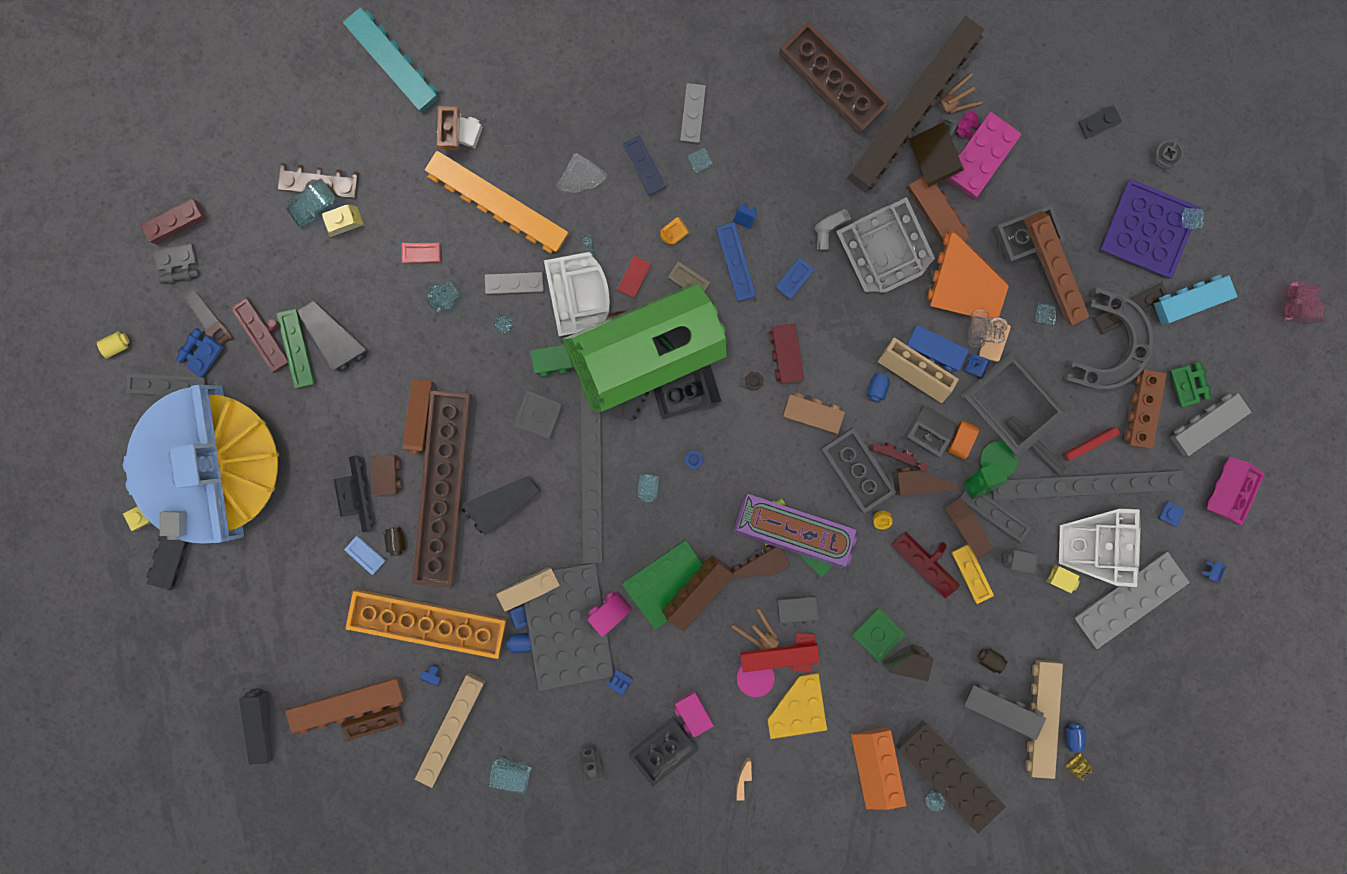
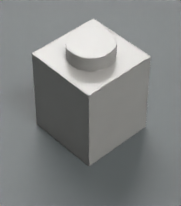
M187 511L160 512V536H167V540H179V536L186 535Z

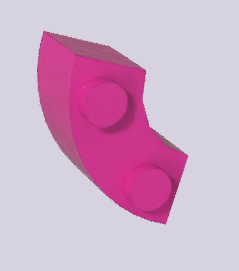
M611 591L603 598L605 602L599 608L596 605L588 612L590 616L587 620L601 637L607 634L632 610V607L618 591L616 593Z

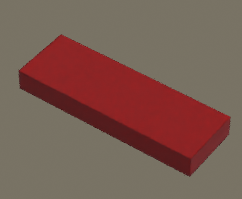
M1111 427L1063 453L1062 456L1065 461H1071L1119 435L1120 432L1118 428Z

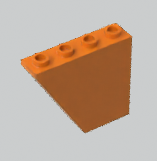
M950 228L949 234L946 233L944 236V251L940 252L938 257L939 268L933 274V289L930 288L928 291L927 299L930 306L998 322L1009 287L1007 281L954 229Z

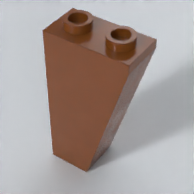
M412 379L402 448L408 449L407 453L422 454V451L425 450L430 393L434 387L433 381Z

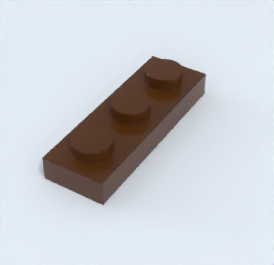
M394 707L342 722L341 728L349 741L403 725V719L398 708Z

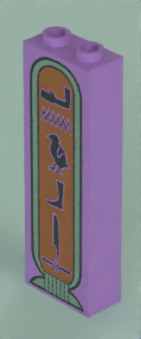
M746 494L743 497L733 531L735 534L841 569L850 564L852 559L850 551L857 541L855 529L750 494Z

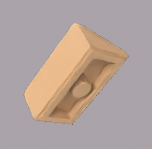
M990 321L979 356L993 362H999L1011 326Z

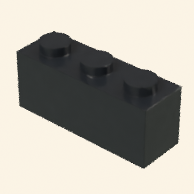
M159 534L158 541L160 544L153 553L152 559L154 563L147 572V578H149L147 584L170 591L175 589L189 542L167 540V536H160Z

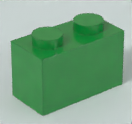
M565 345L531 350L534 373L539 374V377L549 376L551 371L557 370L558 374L570 372L569 369L573 368Z
M997 463L981 468L964 483L966 491L970 494L971 499L992 493L1008 480L1001 464Z

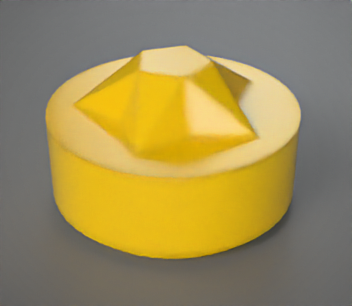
M878 511L873 516L874 526L880 530L888 529L893 523L891 514L888 511Z

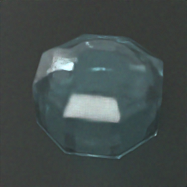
M502 315L496 319L494 326L497 332L505 335L512 331L514 324L510 317Z

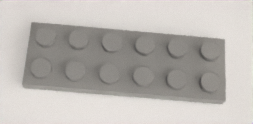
M1165 551L1139 570L1137 587L1116 586L1073 618L1094 648L1098 649L1190 582L1170 554Z

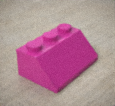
M1229 457L1223 466V473L1220 479L1216 482L1213 496L1208 501L1207 510L1243 526L1265 473L1251 463Z

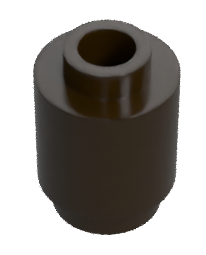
M401 527L386 529V534H384L386 553L390 552L391 556L402 555V551L406 549L404 533L401 532Z
M989 647L983 648L977 656L979 659L978 663L993 673H1002L1008 662L1004 656Z

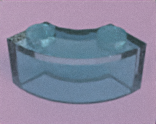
M322 178L317 181L315 179L309 181L305 185L306 189L288 200L289 205L286 210L299 228L316 219L325 208L334 202L335 196Z

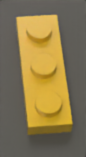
M966 544L952 551L951 554L975 603L979 604L993 597L994 594L969 546Z

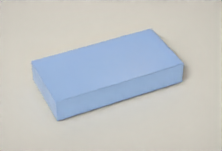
M358 535L344 549L372 575L386 562L379 553Z

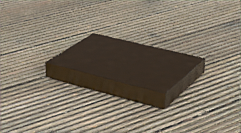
M945 122L909 139L928 187L964 170Z

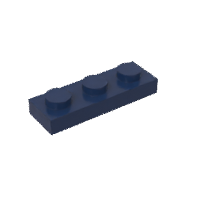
M638 135L623 143L648 195L650 196L666 188L641 136Z

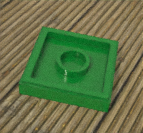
M879 607L852 633L878 662L906 636Z

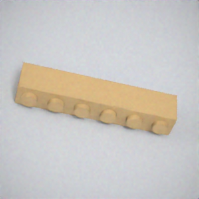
M1036 660L1032 666L1034 683L1031 684V695H1033V703H1030L1029 710L1032 711L1034 708L1043 712V717L1046 718V721L1038 739L1030 738V741L1027 742L1029 760H1026L1025 767L1031 777L1055 779L1063 663L1059 661Z
M468 672L415 780L431 788L433 787L486 680Z

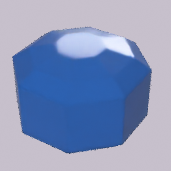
M696 450L689 451L684 457L685 465L691 469L699 468L703 462L702 454Z

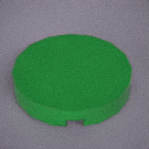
M1004 441L990 442L982 449L980 454V465L982 468L1000 463L1006 477L1012 475L1016 470L1019 460L1013 457L1011 454L1013 451Z

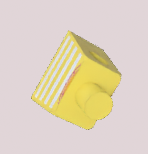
M344 205L322 214L329 237L364 225L357 206Z

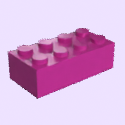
M990 112L959 153L964 170L945 180L972 200L975 199L1022 134Z

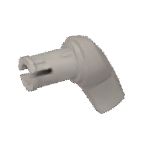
M843 209L833 213L816 224L814 231L817 233V250H829V233L851 219L847 210Z

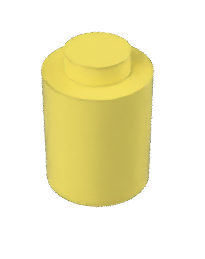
M117 331L97 341V346L101 354L107 359L127 349L130 342L125 333Z

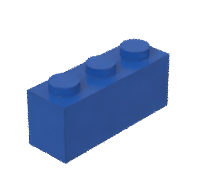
M918 325L914 326L905 344L936 364L937 362L943 365L942 369L950 373L960 370L969 351Z

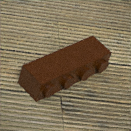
M714 555L706 560L699 571L692 575L690 581L665 606L662 612L667 621L684 632L733 578L734 574L729 566Z

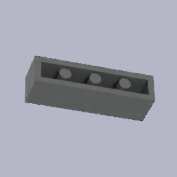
M984 684L973 685L965 707L1032 739H1038L1046 721V718L1043 717V712L1034 708L1030 711L1025 708L1026 704L1015 700L1013 703L1007 700L1008 696L997 691L994 694L989 691L990 687Z

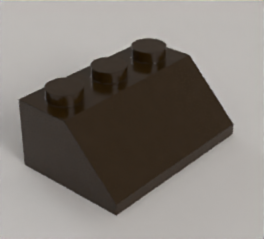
M911 645V648L904 647L883 660L882 665L890 673L929 681L934 658L923 647Z

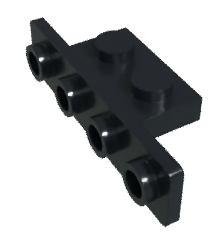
M358 455L351 456L349 461L352 476L334 479L340 517L359 514L362 532H369L372 527V518L368 515L369 500L365 497L364 492L366 483L361 475L362 462Z

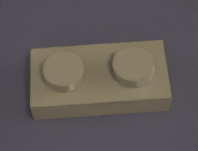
M679 261L668 276V279L682 288L698 284L705 291L710 284L709 281Z

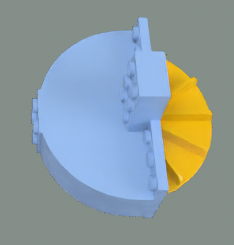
M193 385L161 398L138 421L130 437L127 454L124 456L123 469L127 475L126 489L129 491V495H132L143 515L159 530L160 512L187 511L186 535L179 536V540L192 543H219L244 537L243 525L260 513L270 499L272 492L275 491L279 453H277L276 445L266 426V422L251 408L235 399L224 396L222 386Z

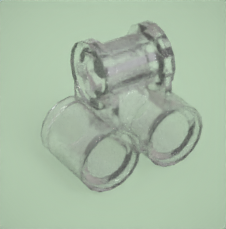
M983 309L974 310L971 314L968 344L979 348L984 346L985 342L1002 343L1006 337L1004 332L1008 327L1006 320L991 318L989 313Z

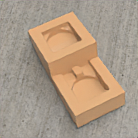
M750 758L745 759L738 775L736 785L737 800H744V781H752Z

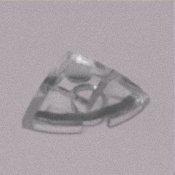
M575 152L557 188L570 193H580L581 190L589 188L592 190L599 186L609 174Z

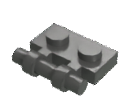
M193 244L154 251L157 270L166 271L165 275L159 276L160 283L167 282L171 284L175 283L176 280H191L192 277L199 276L198 269L191 270L190 265L197 264ZM182 267L183 270L182 272L174 273L173 268Z

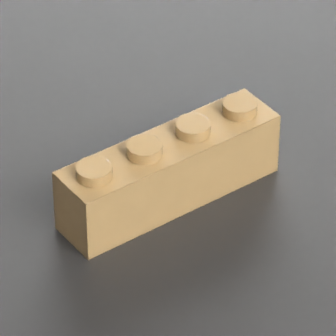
M896 338L892 339L878 360V363L940 403H943L952 393L959 380Z

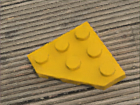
M818 673L799 675L776 709L767 718L770 739L827 730Z

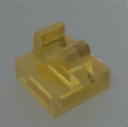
M1081 754L1066 765L1067 769L1079 781H1083L1084 777L1088 773L1091 774L1092 769H1094Z

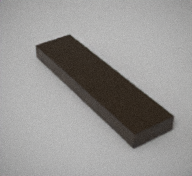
M1160 283L1130 298V300L1135 302L1146 313L1154 309L1153 304L1159 302V297L1167 295L1163 284ZM1107 312L1093 317L1101 335L1124 324L1118 317Z

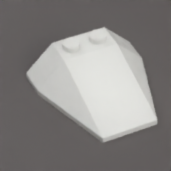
M1117 509L1060 525L1059 564L1116 586L1137 587L1140 565V510Z

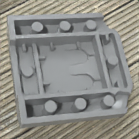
M907 197L886 205L836 230L865 292H888L921 276L935 259Z

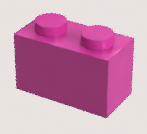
M695 690L675 701L676 707L673 709L678 718L682 717L685 721L683 727L688 735L692 734L693 737H696L714 727Z

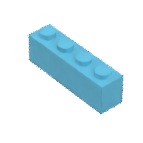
M1220 274L1210 278L1211 282L1205 284L1204 281L1193 284L1194 288L1188 290L1186 287L1176 291L1177 295L1171 297L1170 294L1159 297L1160 301L1153 305L1161 325L1174 322L1236 298L1237 294L1230 275L1222 277Z

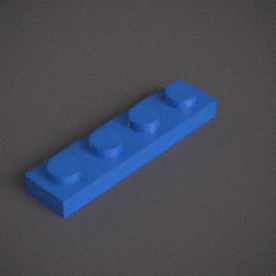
M735 222L716 227L737 302L755 297V290Z

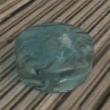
M931 791L925 797V804L930 810L939 811L944 807L945 799L938 791Z

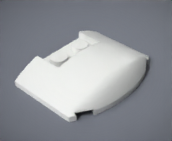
M590 252L544 260L559 336L580 332L606 320L610 304L607 280L601 266L592 257Z

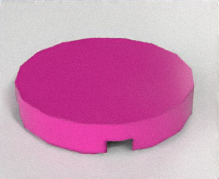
M742 665L739 667L737 684L746 695L762 697L773 688L775 677L772 669L743 672Z

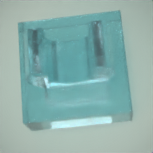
M1184 208L1182 228L1203 229L1205 209Z

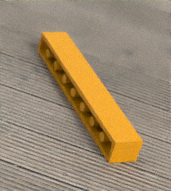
M439 151L435 152L425 169L429 174L427 176L429 179L436 183L441 181L445 184V189L452 193L457 191L461 194L460 198L466 202H475L478 204L476 208L484 213H487V211L494 214L493 218L500 223L507 222L510 224L509 228L518 234L520 231L527 235L525 238L532 243H541L543 245L542 249L550 254L552 252L558 253L569 236L566 230Z

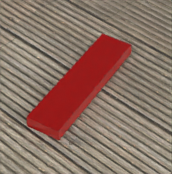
M817 643L741 652L743 672L820 663Z

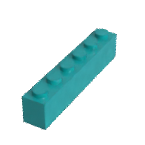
M360 7L343 22L344 25L415 107L423 113L439 99L436 95L438 90L432 83L427 84L423 80L425 75L418 68L414 70L411 66L413 63L406 54L401 55L398 51L400 49L398 44L393 39L389 41L385 36L388 34L381 25L376 26L373 22L375 18L368 10L364 12Z

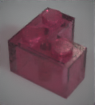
M1300 281L1291 283L1288 289L1289 302L1285 307V321L1303 324L1323 322L1326 302L1319 301L1321 285Z

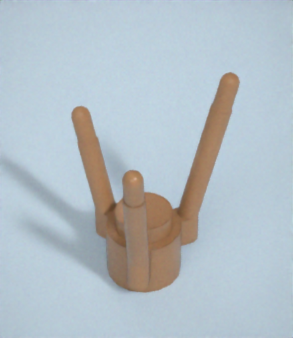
M973 73L968 74L950 91L942 95V99L939 102L945 113L950 112L953 114L957 111L983 104L982 101L957 107L959 105L958 100L974 91L975 87L957 96L953 93L973 76Z
M760 608L757 609V612L769 633L763 634L753 625L752 628L761 637L759 641L735 625L732 626L734 630L756 644L761 650L776 648L779 645V641L776 639L778 636L773 632Z

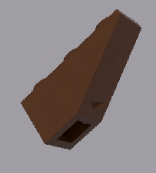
M769 545L763 549L764 553L759 556L754 554L747 558V563L742 566L739 563L730 569L734 574L733 577L771 576L791 565L781 548Z

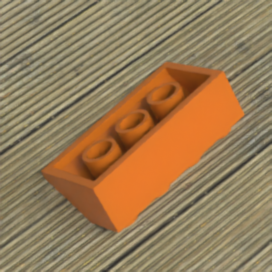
M887 726L851 734L866 809L889 810L906 806L890 728Z

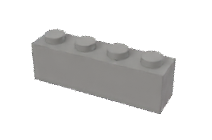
M1239 393L1224 395L1220 398V403L1208 406L1204 414L1192 417L1188 425L1185 427L1182 425L1173 431L1175 434L1170 438L1182 456H1190L1252 413Z

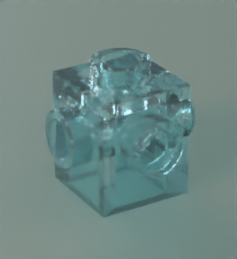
M448 280L442 285L437 283L429 289L431 292L428 294L427 299L431 308L435 309L438 313L443 309L445 312L451 309L461 295L451 281Z

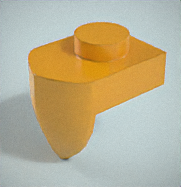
M677 217L660 230V238L666 244L675 245L690 232L681 218Z

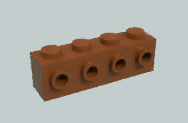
M1143 369L1134 378L1136 387L1135 392L1131 395V403L1133 404L1132 410L1129 411L1127 417L1129 426L1124 433L1125 445L1145 449L1154 448L1167 373Z

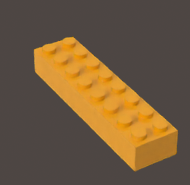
M356 589L352 593L346 629L498 659L501 654L507 618Z

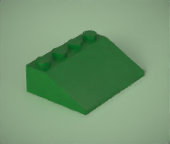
M685 539L623 581L622 585L653 628L656 629L667 622L662 612L665 606L674 599L678 591L690 581L692 575L696 574L703 564Z

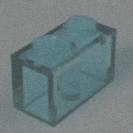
M639 474L638 498H641V502H653V499H657L659 475Z
M498 758V761L494 760L488 786L526 794L532 768L528 767V764L517 762V764H512L507 759Z

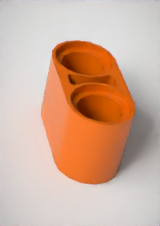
M961 420L948 446L947 453L966 460L977 438L980 427Z

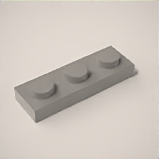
M687 83L680 142L699 144L706 85Z
M543 273L485 275L486 294L544 292Z

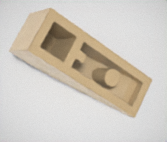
M547 567L500 591L496 596L504 611H507L541 596L560 585L552 569Z

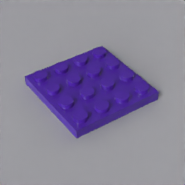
M1128 179L1099 251L1172 279L1201 207L1135 180Z

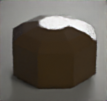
M750 372L745 377V385L749 390H758L763 386V377L758 372Z

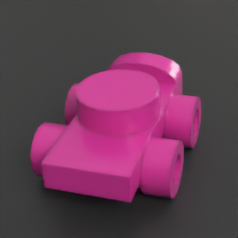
M973 110L965 113V117L958 123L959 128L956 132L963 139L965 136L970 138L973 135V132L970 130L971 127L974 129L979 127V122L977 121L979 117Z

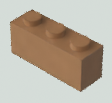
M796 392L793 395H788L782 417L834 434L839 433L845 412L841 411L842 407L830 404V407L822 405L823 401L815 398L809 401L804 399L805 395Z

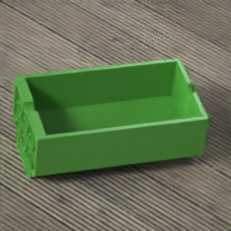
M698 284L680 288L562 339L572 365L578 373L579 382L591 411L603 412L727 357L725 328L718 320V310ZM679 326H684L689 330L690 340L686 345L659 356L652 339L653 337Z

